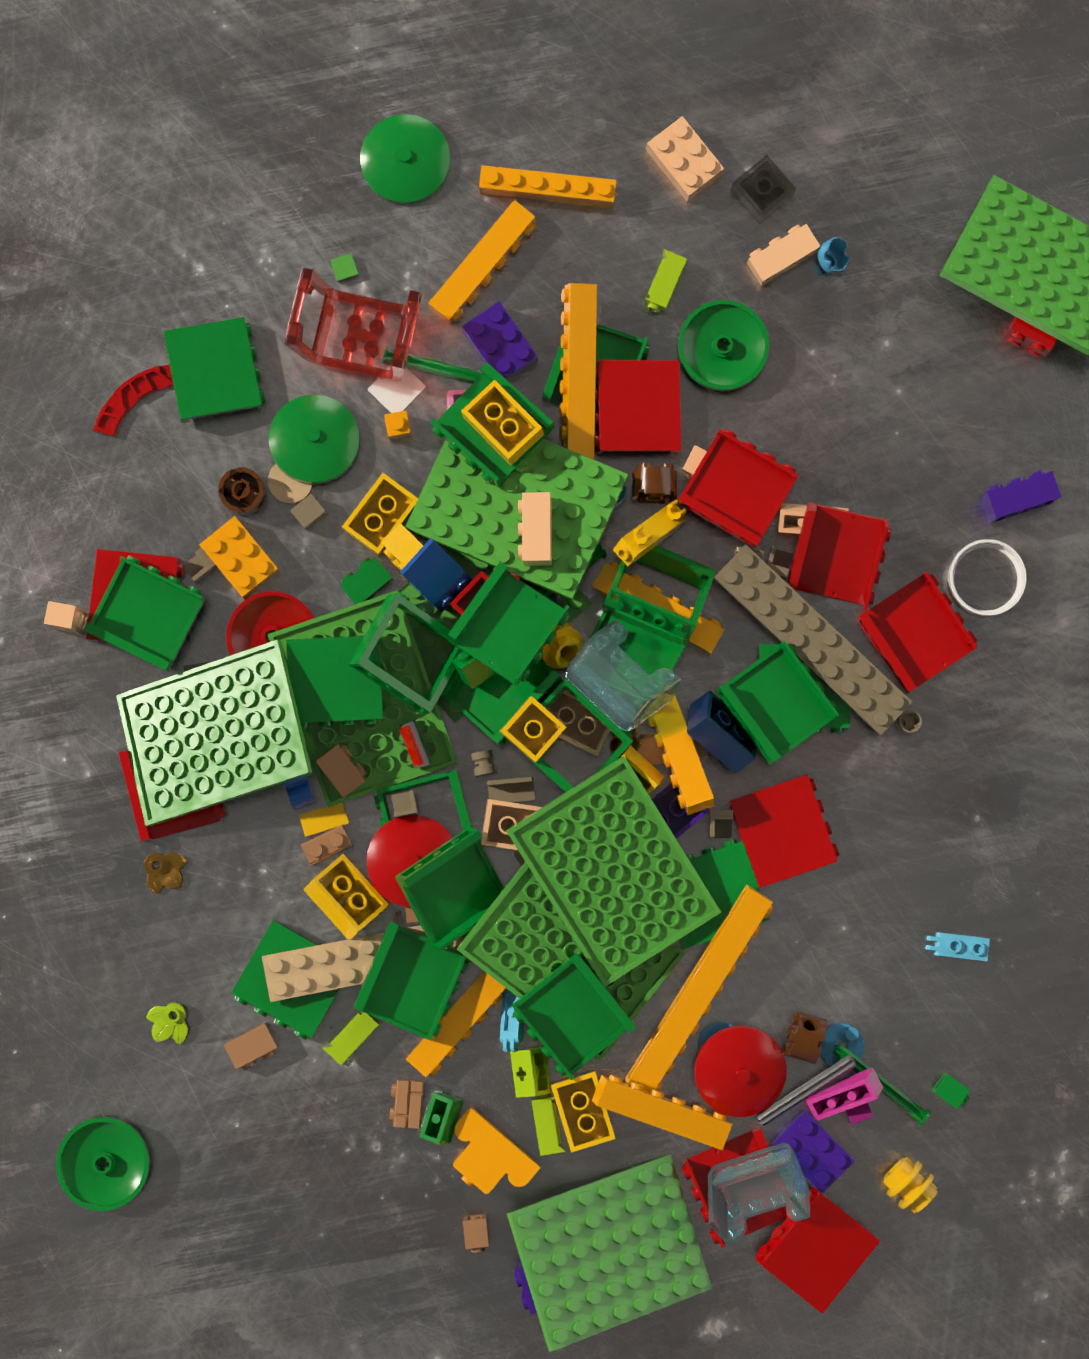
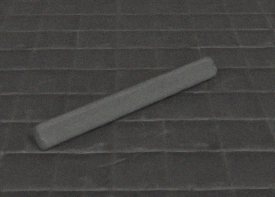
M850 1055L841 1059L772 1104L766 1110L760 1112L757 1115L758 1121L762 1126L767 1125L856 1066L855 1060Z

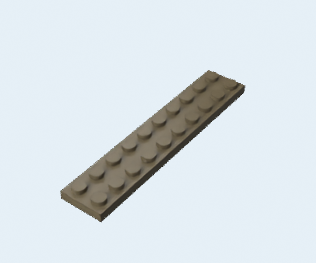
M746 544L714 577L722 587L781 642L785 640L787 644L790 643L797 652L796 656L880 736L912 703L900 689Z

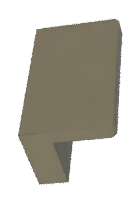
M533 777L487 781L489 799L512 803L535 801Z

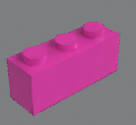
M872 1067L828 1084L808 1097L806 1102L815 1120L819 1121L878 1099L883 1086Z

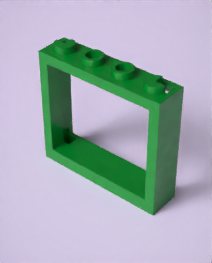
M658 545L636 560L701 588L691 616L687 619L618 589L627 567L621 560L604 604L689 640L698 622L716 570Z
M402 593L387 595L349 666L418 713H431L455 670L452 660L462 650L453 645L425 698L369 661L370 654L397 607L448 642V633L451 630L445 627L446 624L442 620L429 616L425 608L419 605L415 606L409 602L410 599Z
M564 679L541 705L548 709L567 690L623 741L616 751L594 773L596 774L621 756L632 744L633 740L631 737L633 734L624 726L621 728L613 723L616 719L607 710L602 713L596 707L599 703L590 695L585 697L579 691L582 688L573 679L569 682ZM542 757L537 762H533L565 792L574 788Z
M457 770L376 790L377 795L374 796L377 809H381L383 818H379L381 827L392 820L386 796L450 780L462 830L464 831L468 827L472 828Z

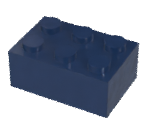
M709 690L690 704L687 733L691 739L699 742L709 754H713L721 761L724 767L729 768L735 774L755 760L756 746L719 697Z

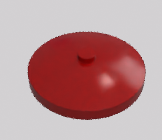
M266 591L255 594L244 600L235 609L229 620L226 632L229 654L231 656L269 643L268 634L314 619L305 604L292 595L278 591Z
M421 815L401 816L387 822L376 832L367 851V871L373 886L390 902L404 907H411L395 876L453 837L440 823Z
M745 1025L731 1026L713 1034L698 1052L694 1067L695 1083L704 1101L715 1111L730 1117H749L766 1110L780 1096L787 1076L786 1060L777 1042L766 1032Z

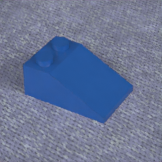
M432 538L427 541L400 571L418 593L441 613L450 607V603L472 580Z

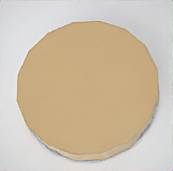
M276 464L271 468L268 475V487L272 495L280 502L296 504L304 500L311 493L313 484H305L291 479Z

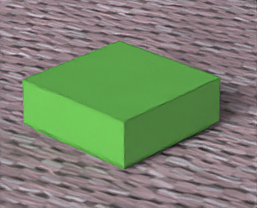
M352 253L330 260L337 282L359 276Z

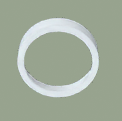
M984 539L968 544L954 557L948 571V587L954 601L966 612L979 617H993L1011 609L1021 598L1026 586V569L1021 557L1012 547L997 540ZM978 548L996 549L1005 554L1012 561L1016 569L1017 586L1015 593L1005 605L998 609L987 611L975 609L966 604L957 593L954 583L956 567L963 556Z

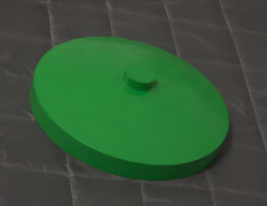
M399 114L380 121L369 131L362 144L360 163L367 184L378 196L396 204H414L428 199L441 188L448 176L450 152L444 135L432 122L417 115Z
M716 300L701 305L685 320L679 335L678 352L685 371L694 381L712 390L730 391L747 385L759 375L768 357L769 338L763 321L748 306L732 300Z
M306 395L291 400L277 412L269 430V447L274 462L285 475L305 484H324L339 478L352 466L359 450V430L353 415L343 404L327 396Z
M96 1117L75 1126L61 1142L56 1157L57 1178L63 1191L79 1206L94 1211H110L129 1203L144 1187L150 1169L149 1152L142 1136L128 1123L112 1117Z

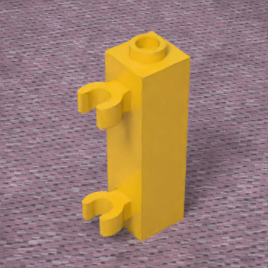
M677 500L666 505L622 537L613 551L627 566H630L676 532L688 518L685 515L686 509L680 510L676 505L678 503Z

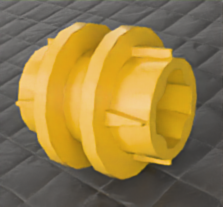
M567 622L564 627H558L555 632L557 636L550 646L546 644L542 650L544 655L541 659L553 669L567 668L577 664L582 654L583 638Z
M906 1157L899 1160L886 1173L883 1183L889 1188L886 1194L890 1198L896 1194L902 1197L898 1204L901 1209L908 1207L915 1214L932 1201L938 1192V1188L932 1183L934 1176L931 1173L926 1174L924 1177L919 1173L923 1166L919 1161L913 1164Z

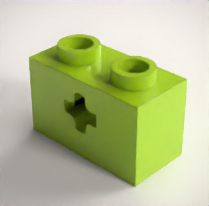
M542 1047L521 1049L516 1052L510 1051L516 1098L552 1093L548 1061L545 1054L541 1051Z

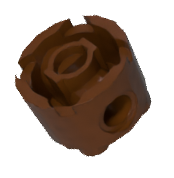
M639 463L638 468L632 471V500L635 501L638 498L639 503L664 504L665 499L670 498V502L677 500V471L674 464H662L660 467L652 466L651 463Z
M245 467L231 469L223 475L218 485L219 497L222 503L234 514L250 516L257 512L264 504L266 487L260 476L251 469Z
M795 1011L792 1024H789L786 1037L789 1038V1042L785 1044L783 1055L816 1064L822 1049L820 1048L821 1043L824 1042L827 1020Z

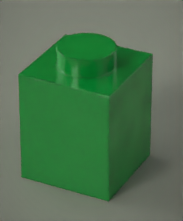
M944 1073L932 1090L934 1094L955 1109H958L959 1106L963 1108L970 1098L968 1095L970 1090L947 1073Z

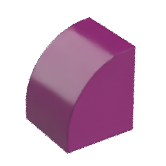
M868 1103L844 1111L851 1125L873 1117Z

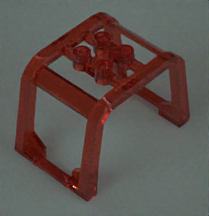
M302 267L284 344L304 360L319 366L382 380L401 381L423 294L410 290L407 305L342 292L331 288L320 278L314 269ZM313 289H315L324 296V301L311 350L302 342L303 325L298 321L305 293L311 295ZM337 301L355 305L353 314L347 320L349 326L347 335L342 341L344 348L342 360L324 356ZM363 307L376 310L375 318L369 324L370 332L362 329L363 321L361 315ZM385 312L402 315L390 370L372 367L374 357L379 354L378 343L380 335L385 331L383 324ZM356 340L366 343L364 345L366 353L364 364L350 362L352 353L358 348Z

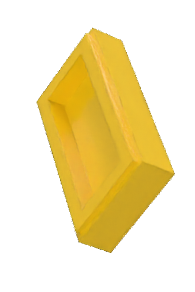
M344 803L331 807L326 806L299 815L305 837L334 829L340 825L350 824Z

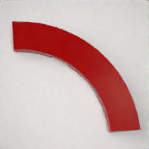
M170 365L147 369L124 382L114 391V394L102 407L92 431L116 437L121 422L133 406L154 392L174 387Z

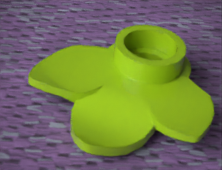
M173 1002L166 1007L155 1006L148 1012L146 1018L154 1023L152 1027L154 1041L162 1042L172 1037L179 1045L184 1042L188 1034V1026L184 1021L186 1010L181 1004ZM171 1011L177 1013V1018L171 1016Z

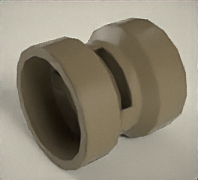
M914 710L903 712L897 719L898 729L905 734L916 732L922 725L920 714Z
M493 750L471 754L472 761L477 766L474 768L475 777L497 773L496 765L492 764V759L494 758Z

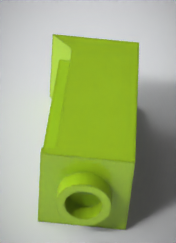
M663 249L664 258L661 261L644 303L648 305L647 308L656 313H660V311L666 312L687 258Z
M364 1012L362 1014L358 1013L330 1043L332 1046L322 1048L337 1063L342 1065L380 1025L377 1021L378 1018Z
M549 1094L536 1096V1099L531 1100L540 1156L566 1152L559 1145L562 1144L556 1103L555 1101L552 1102L555 1097L549 1096Z

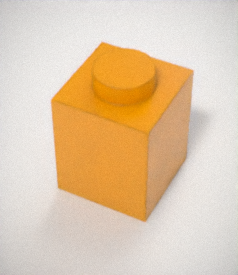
M406 410L384 414L390 441L412 437Z

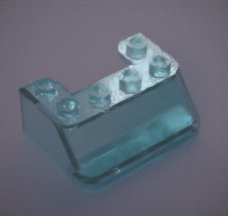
M615 619L591 636L569 663L565 676L573 686L619 729L630 731L672 701L681 679L667 668H660L651 675L644 671L619 647L626 640L628 632Z
M781 1143L717 1164L709 1171V1224L726 1244L742 1238L747 1228L746 1218L786 1206L787 1215L793 1221H800L810 1217L809 1187L796 1153L789 1144Z

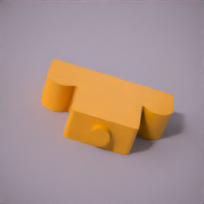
M472 1106L457 1121L454 1130L455 1135L461 1141H470V1143L456 1158L453 1167L464 1175L461 1179L470 1187L475 1185L483 1193L488 1194L506 1173L512 1185L522 1187L541 1168V1165Z

